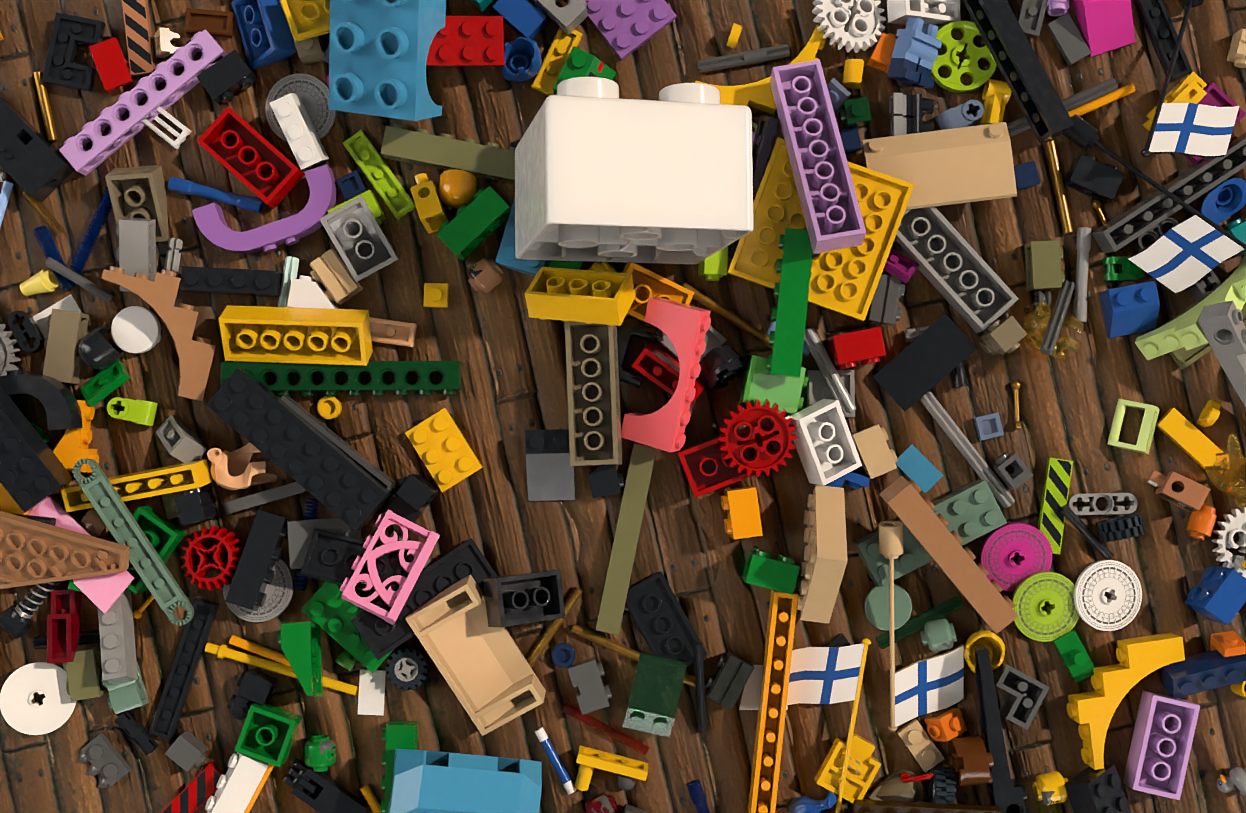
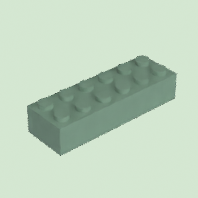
M976 480L933 502L936 508L932 511L936 516L940 513L947 520L949 525L946 528L949 532L954 530L963 540L960 543L961 546L1007 523L986 480ZM904 524V553L894 559V580L933 561L931 556ZM879 530L853 542L873 584L881 587L889 583V559L884 558V555L879 553Z

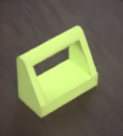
M1118 399L1107 445L1149 455L1160 409L1154 405ZM1126 406L1145 411L1136 445L1118 442Z

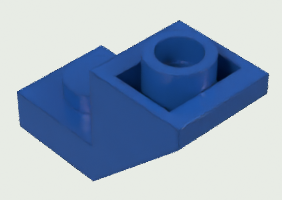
M849 472L824 486L842 488L843 482L846 480V486L859 490L860 486H868L870 478Z

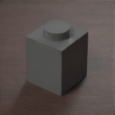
M187 730L177 738L165 754L188 772L193 767L198 769L207 758L204 754L209 748Z

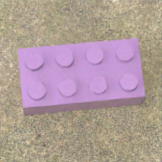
M1142 690L1122 783L1133 790L1180 800L1200 705L1189 700L1174 699L1171 696Z

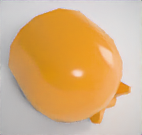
M453 169L444 171L440 175L438 194L440 200L448 206V210L454 208L458 210L464 204L469 205L474 201V195L477 193V178L473 174L464 170Z

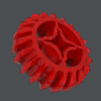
M212 526L210 530L207 527H203L201 533L199 531L193 532L195 539H186L189 547H182V550L186 551V555L179 557L181 560H185V564H182L180 568L188 569L184 574L185 578H191L190 583L192 585L198 584L199 589L207 587L208 591H214L215 587L221 590L224 588V584L230 586L232 583L231 578H234L241 558L240 553L244 550L243 547H237L241 540L234 539L235 533H227L226 528L221 527L218 529L217 526ZM212 539L220 540L211 549L203 546ZM227 551H228V563H227V561L225 560V554H226ZM198 555L200 556V563H199V565H198V562H197ZM214 568L223 571L221 574L213 578L205 576Z

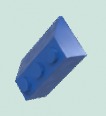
M233 0L231 2L251 69L286 60L297 52L290 27L279 0Z

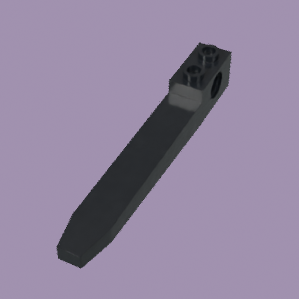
M984 645L974 646L981 732L986 739V752L992 753L994 762L993 767H989L993 783L987 784L990 805L1000 806L1002 813H1029V810L1025 808L1024 802L1027 800L1025 787L1021 786L1015 778L1011 779L988 649ZM1015 804L1012 810L1006 811L1009 805Z

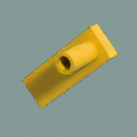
M580 745L576 760L580 767L575 788L581 791L588 790L594 768L646 781L648 763Z

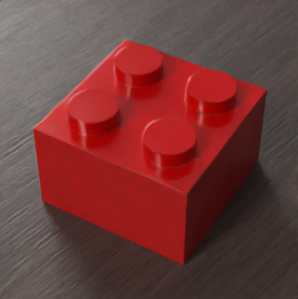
M881 327L835 335L826 339L830 360L834 366H838L839 370L857 366L856 362L860 361L862 366L880 362L879 357L886 355Z

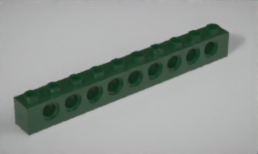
M368 361L367 366L221 362V387L237 368L246 369L271 391H276L277 396H290L291 391H300V396H314V391H323L325 396H336L338 391H347V395H361V391H371V395H385V391H394V395H409V391H418V395H432V390H441V395H456V390H462V362ZM321 372L324 380L322 384L316 385L314 383V376ZM342 372H345L348 377L344 385H340L337 382V377ZM365 372H369L371 375V381L367 385L361 383V376ZM388 372H393L395 375V381L391 385H387L384 381V376ZM411 372H416L419 375V380L414 385H410L408 382V375ZM435 372H440L443 376L442 382L438 385H434L431 381V376ZM270 373H274L276 382L270 386L267 383V376ZM294 373H298L300 376V381L297 385H292L290 382V377Z

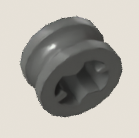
M1037 290L1034 295L1033 308L1035 311L1043 309L1044 312H1048L1051 306V292L1045 291V293H1042L1041 290Z

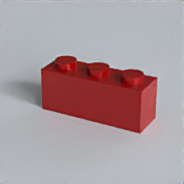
M649 341L632 364V367L673 396L679 381V362ZM699 376L695 381L694 388L696 393L690 407L705 387L703 379Z

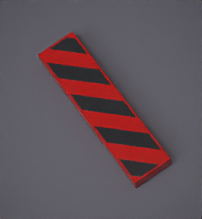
M213 762L209 763L161 813H195L217 791L218 780L222 774H225Z

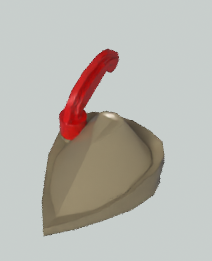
M907 769L898 770L884 779L868 798L880 801L923 802L924 795L921 781L932 778L934 773L917 776L916 773Z

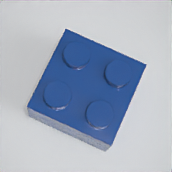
M1212 565V567L1204 571L1203 579L1198 586L1190 590L1188 593L1189 598L1185 603L1206 619L1229 625L1246 602V578L1234 569Z

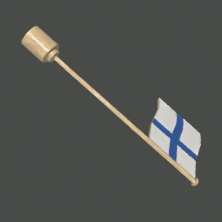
M883 521L879 523V553L884 555V558L889 559L890 725L888 729L895 732L898 728L897 726L909 720L948 708L964 699V645L961 644L947 653L916 661L895 672L894 559L904 553L903 523L899 521Z

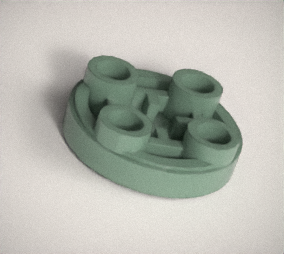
M889 583L881 587L875 585L868 591L863 601L864 613L868 621L876 628L890 631ZM894 584V630L905 625L909 620L912 612V602L908 593L902 587Z

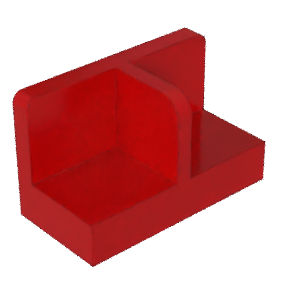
M113 37L89 46L105 91L112 96L122 94L120 87L132 83L133 79L128 69L130 68L129 61L124 58L118 40Z

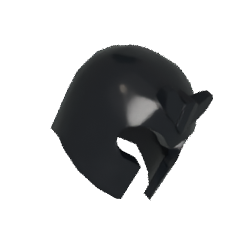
M101 325L84 336L79 343L80 357L88 366L94 369L110 367L125 352L116 343L111 345L104 338L111 332V329L107 326Z

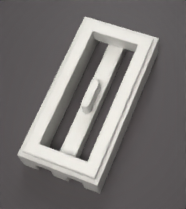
M158 106L156 109L183 130L179 134L158 116L154 118L155 121L177 137L175 141L146 119L148 116L141 120V122L174 148L178 149L192 131L162 107Z

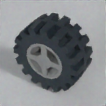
M404 646L397 649L386 662L385 671H387L386 677L390 680L389 683L395 685L396 689H403V691L414 690L427 679L430 671V662H428L427 655L415 646Z

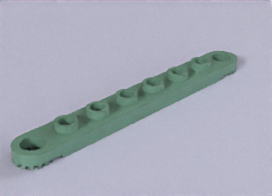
M89 458L76 462L72 471L74 478L82 487L81 489L117 543L130 547L129 561L172 624L179 626L190 622L194 616L193 606L99 464ZM84 464H89L93 469L92 475L88 478L83 477L80 472L81 466ZM181 606L186 609L187 616L185 619H178L175 616L176 607Z

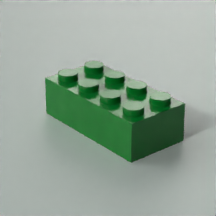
M325 582L301 610L371 673H374L394 650L377 660L350 621L363 612L364 609L341 599L343 592L340 591V587L342 585ZM355 589L358 596L367 597L361 590Z

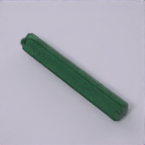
M954 596L908 620L905 625L894 630V642L896 643L923 629L927 622L942 619L963 608L960 598ZM890 631L876 637V642L881 649L890 646Z

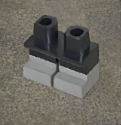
M893 93L889 98V119H891L889 121V136L934 131L933 121H922V114L933 113L934 100L922 98V94L903 95V93Z

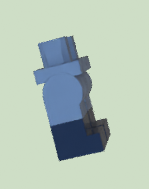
M908 17L906 28L897 30L896 36L898 39L894 46L887 76L912 87L933 89L935 79L931 78L930 75L933 63L938 56L937 48H941L942 41L936 39L938 26L925 24L921 18Z

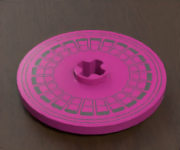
M1009 523L998 527L986 538L980 552V563L989 572V575L986 576L989 581L994 579L1002 590L1014 592L1017 586L1028 576L1050 570L1052 548L1046 536L1034 526L1026 523ZM1016 552L1022 556L1018 558V562H1014L1011 559L1015 556Z

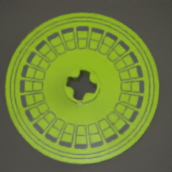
M1051 571L1037 572L1025 578L1017 586L1011 599L1016 605L1013 610L1018 615L1013 620L1016 627L1027 637L1042 642L1053 641L1070 632L1079 619V614L1074 604L1075 585L1065 576ZM1045 602L1050 604L1047 607V611L1041 609V607L1045 606Z

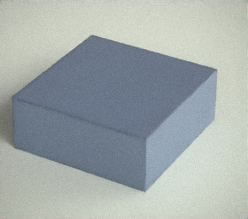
M999 412L973 418L979 441L1004 435Z

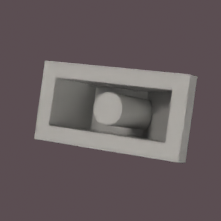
M170 415L156 431L169 454L183 463L200 460L207 450L201 440L173 415Z

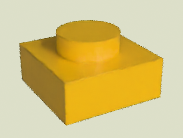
M424 283V307L448 308L449 284Z

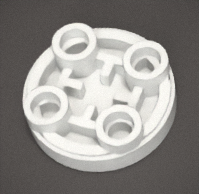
M140 306L124 308L115 316L112 322L111 334L113 340L119 348L126 352L135 354L147 352L161 340L160 322L157 316L147 308Z

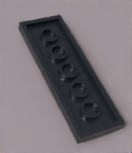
M470 538L420 573L394 625L366 610L350 621L376 659L379 660L415 635L405 618L446 588L471 574L481 589L484 587V578L498 576L473 539ZM382 599L374 603V605L388 612L391 609Z

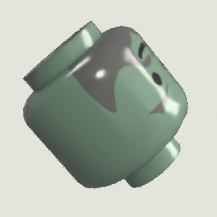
M946 619L928 621L924 624L925 631H920L923 646L928 645L932 652L951 649L954 642L957 641L953 623H949Z

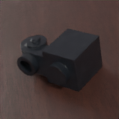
M253 668L246 673L243 672L237 682V686H239L237 695L233 694L227 705V708L231 709L233 717L237 720H244L252 705L250 700L260 705L266 704L270 700L278 679Z

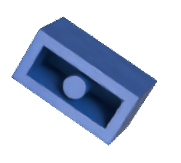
M498 0L493 5L494 14L496 16H503V22L520 37L534 40L548 24L547 13L539 5L533 6L528 0Z

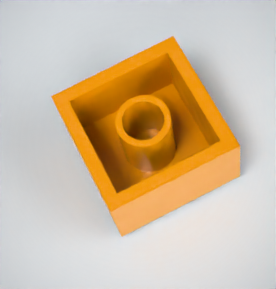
M749 486L724 490V495L720 496L722 510H727L728 519H724L725 533L727 535L730 534V537L733 539L763 536L756 487Z

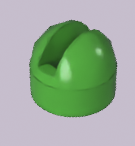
M346 650L337 656L335 662L351 671L355 665L356 658Z

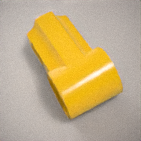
M988 79L985 83L982 93L984 113L981 117L980 125L1002 123L1005 106L1012 92L1007 82Z

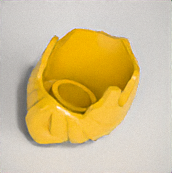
M983 630L969 636L964 646V658L972 672L975 673L974 646L984 645L988 649L992 671L1002 664L1005 656V644L998 635Z

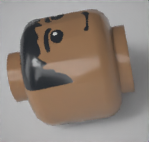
M482 258L468 270V274L471 277L468 282L476 292L481 289L484 293H489L502 282L501 275L503 271L492 258L490 260Z

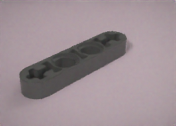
M294 482L225 502L223 506L226 515L308 491L299 483Z

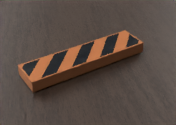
M122 0L130 74L132 77L150 75L155 71V58L148 0Z

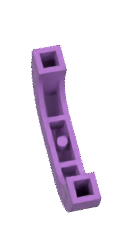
M325 164L304 172L310 189L309 201L302 211L293 216L249 231L237 232L233 231L226 223L221 206L211 203L193 209L194 219L198 228L208 240L227 251L237 254H253L261 251L269 253L277 250L279 245L286 244V246L296 244L299 242V238L308 236L321 228L323 225L319 219L328 214L327 210L335 207L337 188L332 169Z

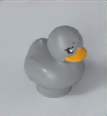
M1232 768L1229 777L1220 774V778L1216 782L1217 788L1223 793H1228L1233 790L1235 785L1240 790V794L1246 796V768Z

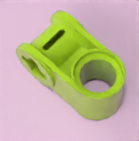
M115 397L108 402L107 412L113 418L153 426L158 403ZM118 405L124 406V411L117 410Z

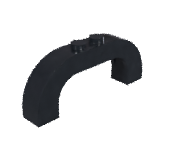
M22 370L6 371L7 375L0 376V385L8 395L30 394L42 402L47 414L48 430L83 428L81 411L75 396L57 379L40 374H22Z

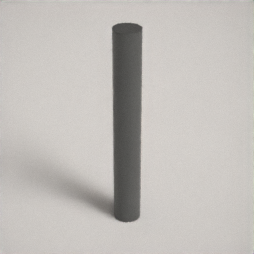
M49 257L45 262L46 266L105 302L110 303L114 295L53 258Z

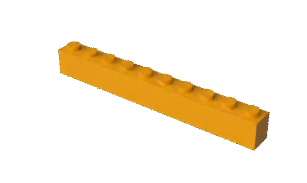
M771 589L747 813H775L798 601V594L796 592H793V595Z

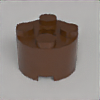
M984 735L958 737L948 741L949 757L952 756L953 768L951 770H953L956 786L967 787L993 783L992 773L989 767L994 765L991 752H986L987 744Z

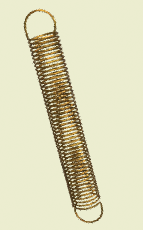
M27 192L22 195L27 201L30 200L31 203L29 204L38 210L36 212L41 217H44L43 220L48 225H51V229L56 230L54 232L60 236L59 230L64 228L61 225H57L59 222L54 217H51L52 214L47 209H44L45 206L40 201L37 202V199L34 200L33 197H30Z

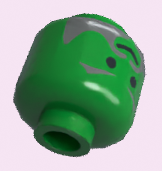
M329 735L311 736L310 740L304 745L305 764L308 767H312L314 772L327 771L328 766L336 762L335 741L330 739Z

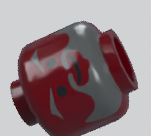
M602 792L585 803L586 812L584 813H617L620 809L611 794L607 795Z

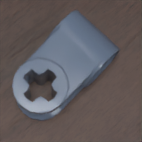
M972 99L955 108L944 111L936 116L935 119L941 130L969 127L982 117L984 107L981 102ZM968 110H969V111H973V110H974L975 114H974V115H972V114L968 115V114H967V111H968Z

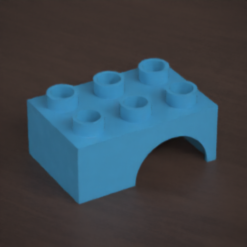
M330 0L329 109L410 121L441 116L442 106L436 105L428 92L426 63L434 36L440 29L445 27L446 0Z

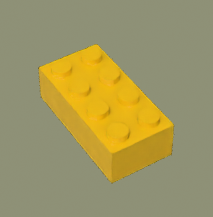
M541 267L524 293L530 318L606 324L609 326H621L635 299L632 274Z

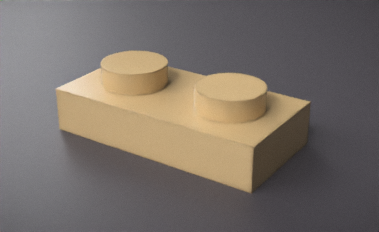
M916 718L896 731L925 773L944 760V757Z

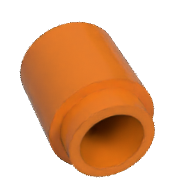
M1202 505L1199 511L1191 512L1186 531L1190 533V537L1204 541L1205 537L1210 538L1217 517L1215 515V508Z

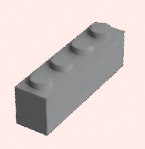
M126 588L106 614L98 608L103 681L113 684L138 680L131 590Z

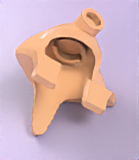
M250 442L233 452H228L227 450L222 452L219 448H212L207 452L208 459L211 461V476L217 485L225 489L239 490L249 486L261 485L262 483H273L277 480V476L266 473V461L250 463L252 454L261 452Z

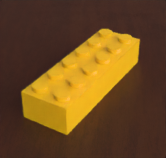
M227 305L218 318L225 361L367 366L373 352L369 310Z

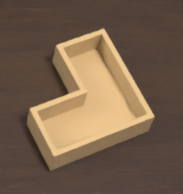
M815 485L813 494L808 496L807 506L809 510L804 512L803 523L807 524V528L804 531V542H808V546L805 547L804 560L806 561L801 562L800 566L801 577H797L796 591L800 592L797 610H800V620L829 623L848 561L844 488Z

